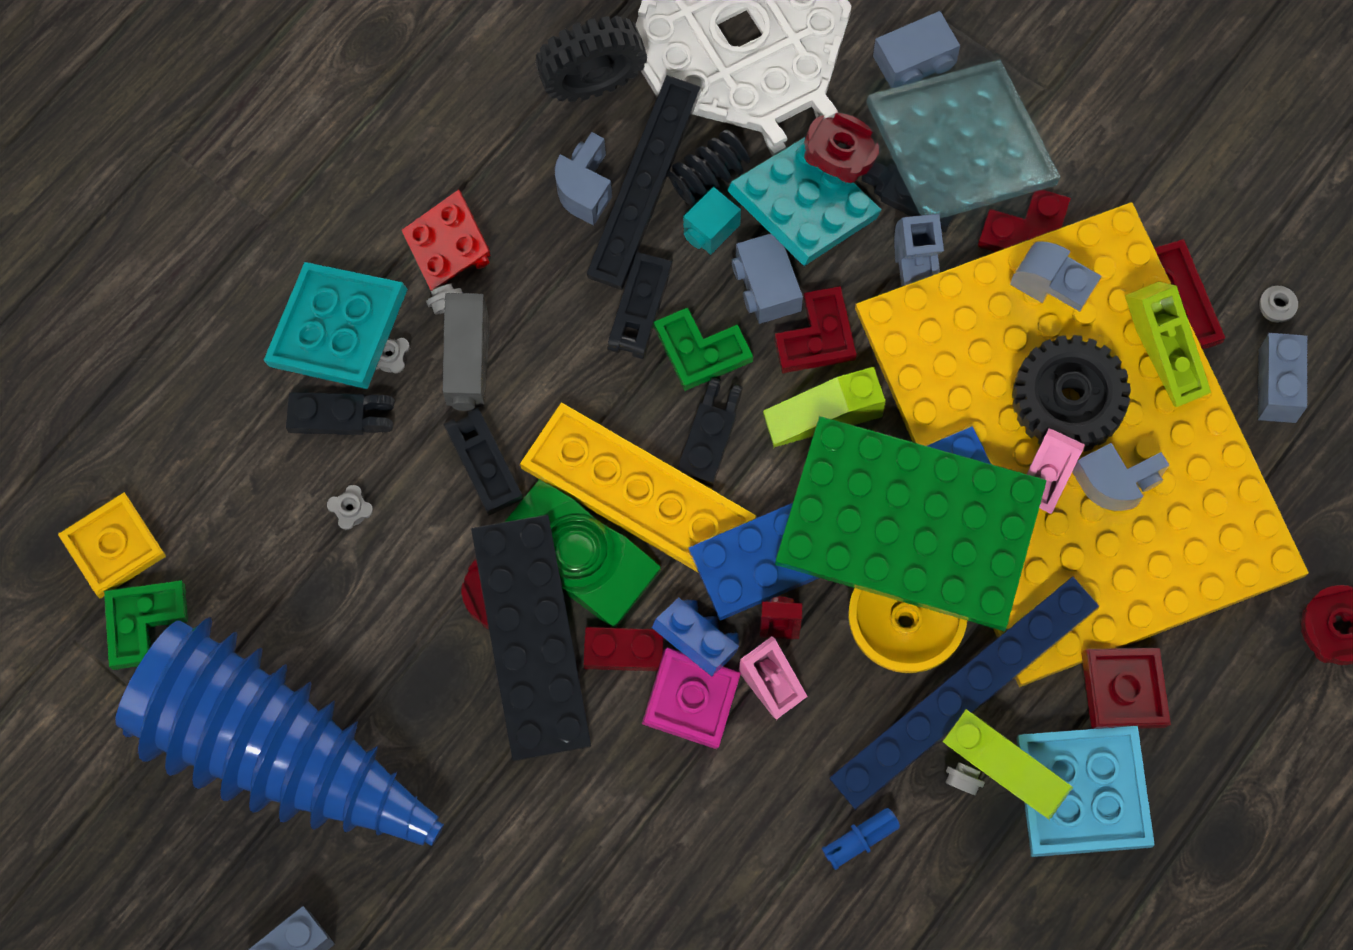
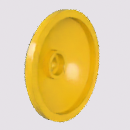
M856 588L853 590L849 603V625L858 647L873 662L895 672H923L942 664L956 651L967 627V620ZM902 616H907L912 620L913 624L910 627H903L898 619Z

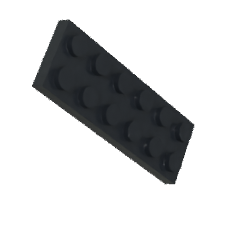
M543 515L471 528L512 761L515 762L591 747L549 516Z

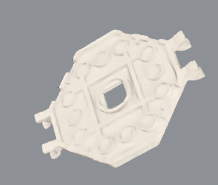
M642 0L638 11L636 27L647 53V63H644L645 67L641 72L656 97L659 95L666 75L700 86L701 94L693 115L762 132L766 145L774 156L786 149L783 142L787 141V136L778 126V123L810 107L814 109L816 118L825 115L823 119L834 118L835 114L838 113L833 103L826 96L850 18L852 6L848 0ZM747 10L762 36L740 47L732 46L726 40L718 24Z

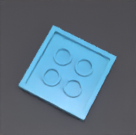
M1138 726L1022 734L1017 736L1018 747L1073 787L1050 820L1024 802L1031 857L1142 849L1154 846Z

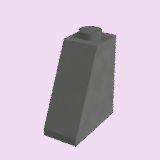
M445 293L443 395L446 405L452 406L456 410L469 411L475 407H484L490 320L484 294Z

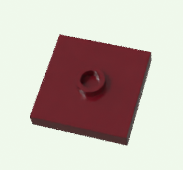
M1160 648L1086 649L1081 652L1091 729L1138 726V729L1166 728L1171 725Z

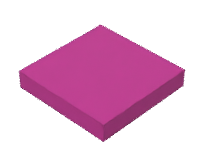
M666 648L642 724L714 749L719 748L741 673L722 667L711 677L683 653Z

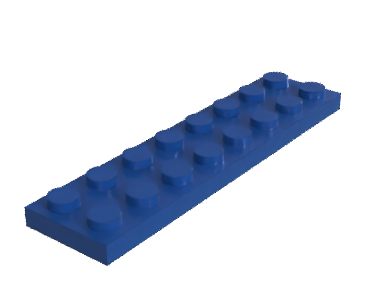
M973 426L927 445L931 448L991 464ZM793 503L689 547V553L720 621L819 579L815 576L775 565Z

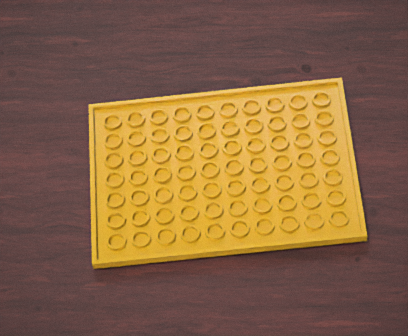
M1132 202L859 302L855 306L857 315L912 442L927 446L973 426L992 465L1027 474L1040 444H1038V438L1034 436L1031 439L1026 434L1027 428L1020 426L1017 421L1018 414L1017 412L1014 413L1012 393L1016 375L1025 358L1028 357L1035 347L1039 348L1043 342L1049 339L1053 342L1058 336L1066 335L1068 340L1073 335L1082 336V341L1084 342L1091 338L1097 341V347L1102 348L1105 345L1111 349L1109 355L1112 358L1117 355L1121 360L1120 368L1126 369L1128 374L1127 383H1130L1131 388L1129 406L1118 429L1100 446L1097 444L1092 450L1085 452L1083 450L1079 459L1112 443L1127 469L1162 452L1169 463V467L1162 476L1163 482L1146 492H1142L1141 488H1139L1143 498L1137 507L1133 509L1112 511L1098 506L1086 496L1073 473H1071L1052 514L1039 508L1007 628L1005 631L994 629L997 638L1072 576L1094 599L1099 608L1015 678L1019 687L1083 663L1081 652L1086 649L1125 647L1301 579L1309 573L1191 325L1190 328L1211 393L1178 407L1173 405L1136 331L1125 295L1156 282L1171 283ZM1044 241L1062 246L1070 250L1068 257L1101 275L1099 283L1080 312L1050 294L1041 303L1010 285L1013 274L1035 242ZM1066 388L1062 390L1063 395L1067 399H1080L1078 392L1074 389Z

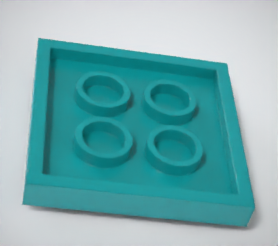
M805 137L733 180L728 188V192L803 266L809 264L876 220L882 210L855 183L843 182L838 177L827 174L818 167L808 164L804 158L806 151L804 145Z
M304 262L263 361L272 368L368 389L408 289L403 282Z

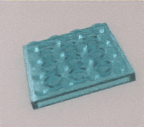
M1000 59L873 93L868 96L867 106L920 216L939 214L941 219L1056 186L1061 178Z

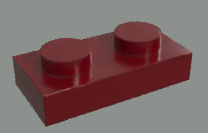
M774 597L770 599V602H762L760 638H770L772 636L773 638L799 639L802 622V603H794V600L788 597Z
M585 627L584 669L658 671L663 656L664 637L654 629Z

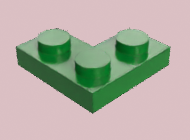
M688 308L654 321V329L684 391L710 381L712 377L717 378L753 362V355L738 325L703 339Z
M182 580L104 591L109 667L112 670L138 667L151 647L149 627L168 625L176 621L188 622L186 589Z

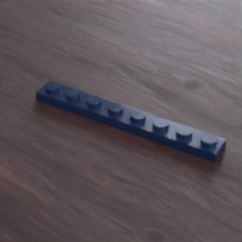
M1072 576L829 778L830 781L856 811L944 738L966 709L974 713L1098 610L1099 605Z

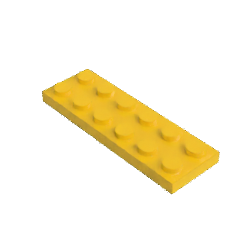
M562 402L520 463L521 469L553 486L575 501L696 572L698 570L689 553V547L757 518L750 511Z

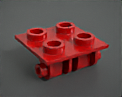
M457 190L402 229V233L431 291L442 286L470 265H475L477 269H481L490 263L488 259L490 257V250L460 190Z

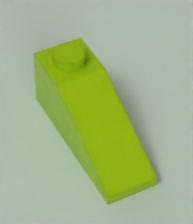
M1156 282L1125 295L1136 331L1173 405L1178 407L1211 393L1177 286Z
M871 367L829 380L764 410L763 415L773 446L778 447L813 437L819 416L850 425L880 418L883 416L886 401L875 369Z
M967 709L943 740V743L1049 820L1073 789L1070 784Z

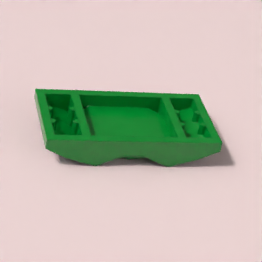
M539 479L505 522L548 515L562 591L608 626L616 628L661 571V567L625 536L594 518L574 499Z

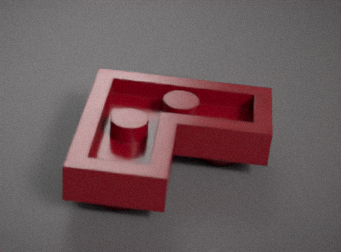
M1035 187L1025 219L989 209L978 247L998 252L1062 228L1071 198Z
M841 286L804 293L803 299L810 327L776 333L774 337L782 373L856 360V350Z

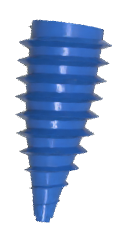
M211 617L203 620L195 628L182 621H176L163 631L145 654L125 689L115 721L116 726L123 729L125 737L135 736L139 738L138 754L143 762L151 761L163 752H166L165 769L168 775H177L192 765L194 766L193 785L195 788L201 789L216 778L222 779L220 793L223 801L235 798L243 790L250 791L249 808L252 813L262 810L271 801L280 802L279 819L283 823L289 821L301 810L310 812L312 829H317L328 819L343 822L344 832H349L356 826L376 830L377 835L386 833L422 846L425 843L433 846L444 824L438 821L439 817L417 800V796L414 797L395 779L397 772L390 775L375 759L378 746L366 752L354 738L358 721L341 730L332 720L335 700L318 711L309 702L312 682H308L296 692L288 688L284 684L287 664L271 675L260 669L262 648L257 649L245 659L236 654L237 632L232 633L221 643H218L210 638Z

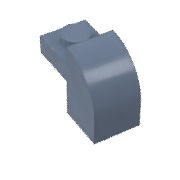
M591 132L585 143L581 141L576 146L571 160L561 154L559 155L555 166V178L558 197L564 208L574 216L594 226L612 198V187L610 180L595 173L606 156L605 140Z
M939 214L904 217L897 222L894 249L895 261L899 263L902 287L940 273L938 255L944 251Z
M1039 241L1035 242L1013 274L1010 285L1041 303L1050 294L1080 312L1099 283L1101 275L1068 257L1070 250L1054 243Z
M1110 443L1079 459L1072 473L1086 496L1092 502L1108 510L1125 511L1137 507L1143 498L1139 488H1141L1142 492H1146L1163 482L1162 476L1169 467V463L1162 452L1127 469L1113 444Z

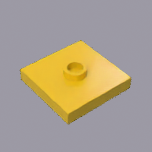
M125 492L58 534L99 599L104 597V591L115 590L166 557Z

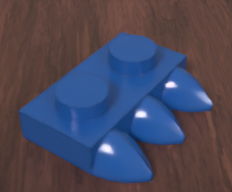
M680 598L676 599L655 619L652 626L656 632L711 677L735 655L739 647L738 633L723 634L718 630V617H702L698 613L697 600L683 601Z

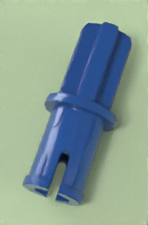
M886 808L857 827L854 824L851 825V831L821 849L828 861L831 862L830 864L834 870L839 869L838 867L863 851H866L867 854L871 852V846L899 829V821L895 814L889 808Z

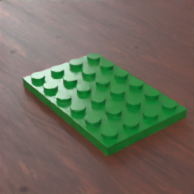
M819 416L775 565L1005 631L1047 480Z

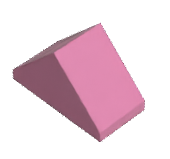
M772 636L740 659V675L776 720L808 697L776 639Z

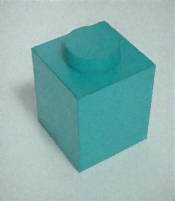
M715 187L683 216L684 236L687 241L697 249L702 247L710 255L741 224V209Z

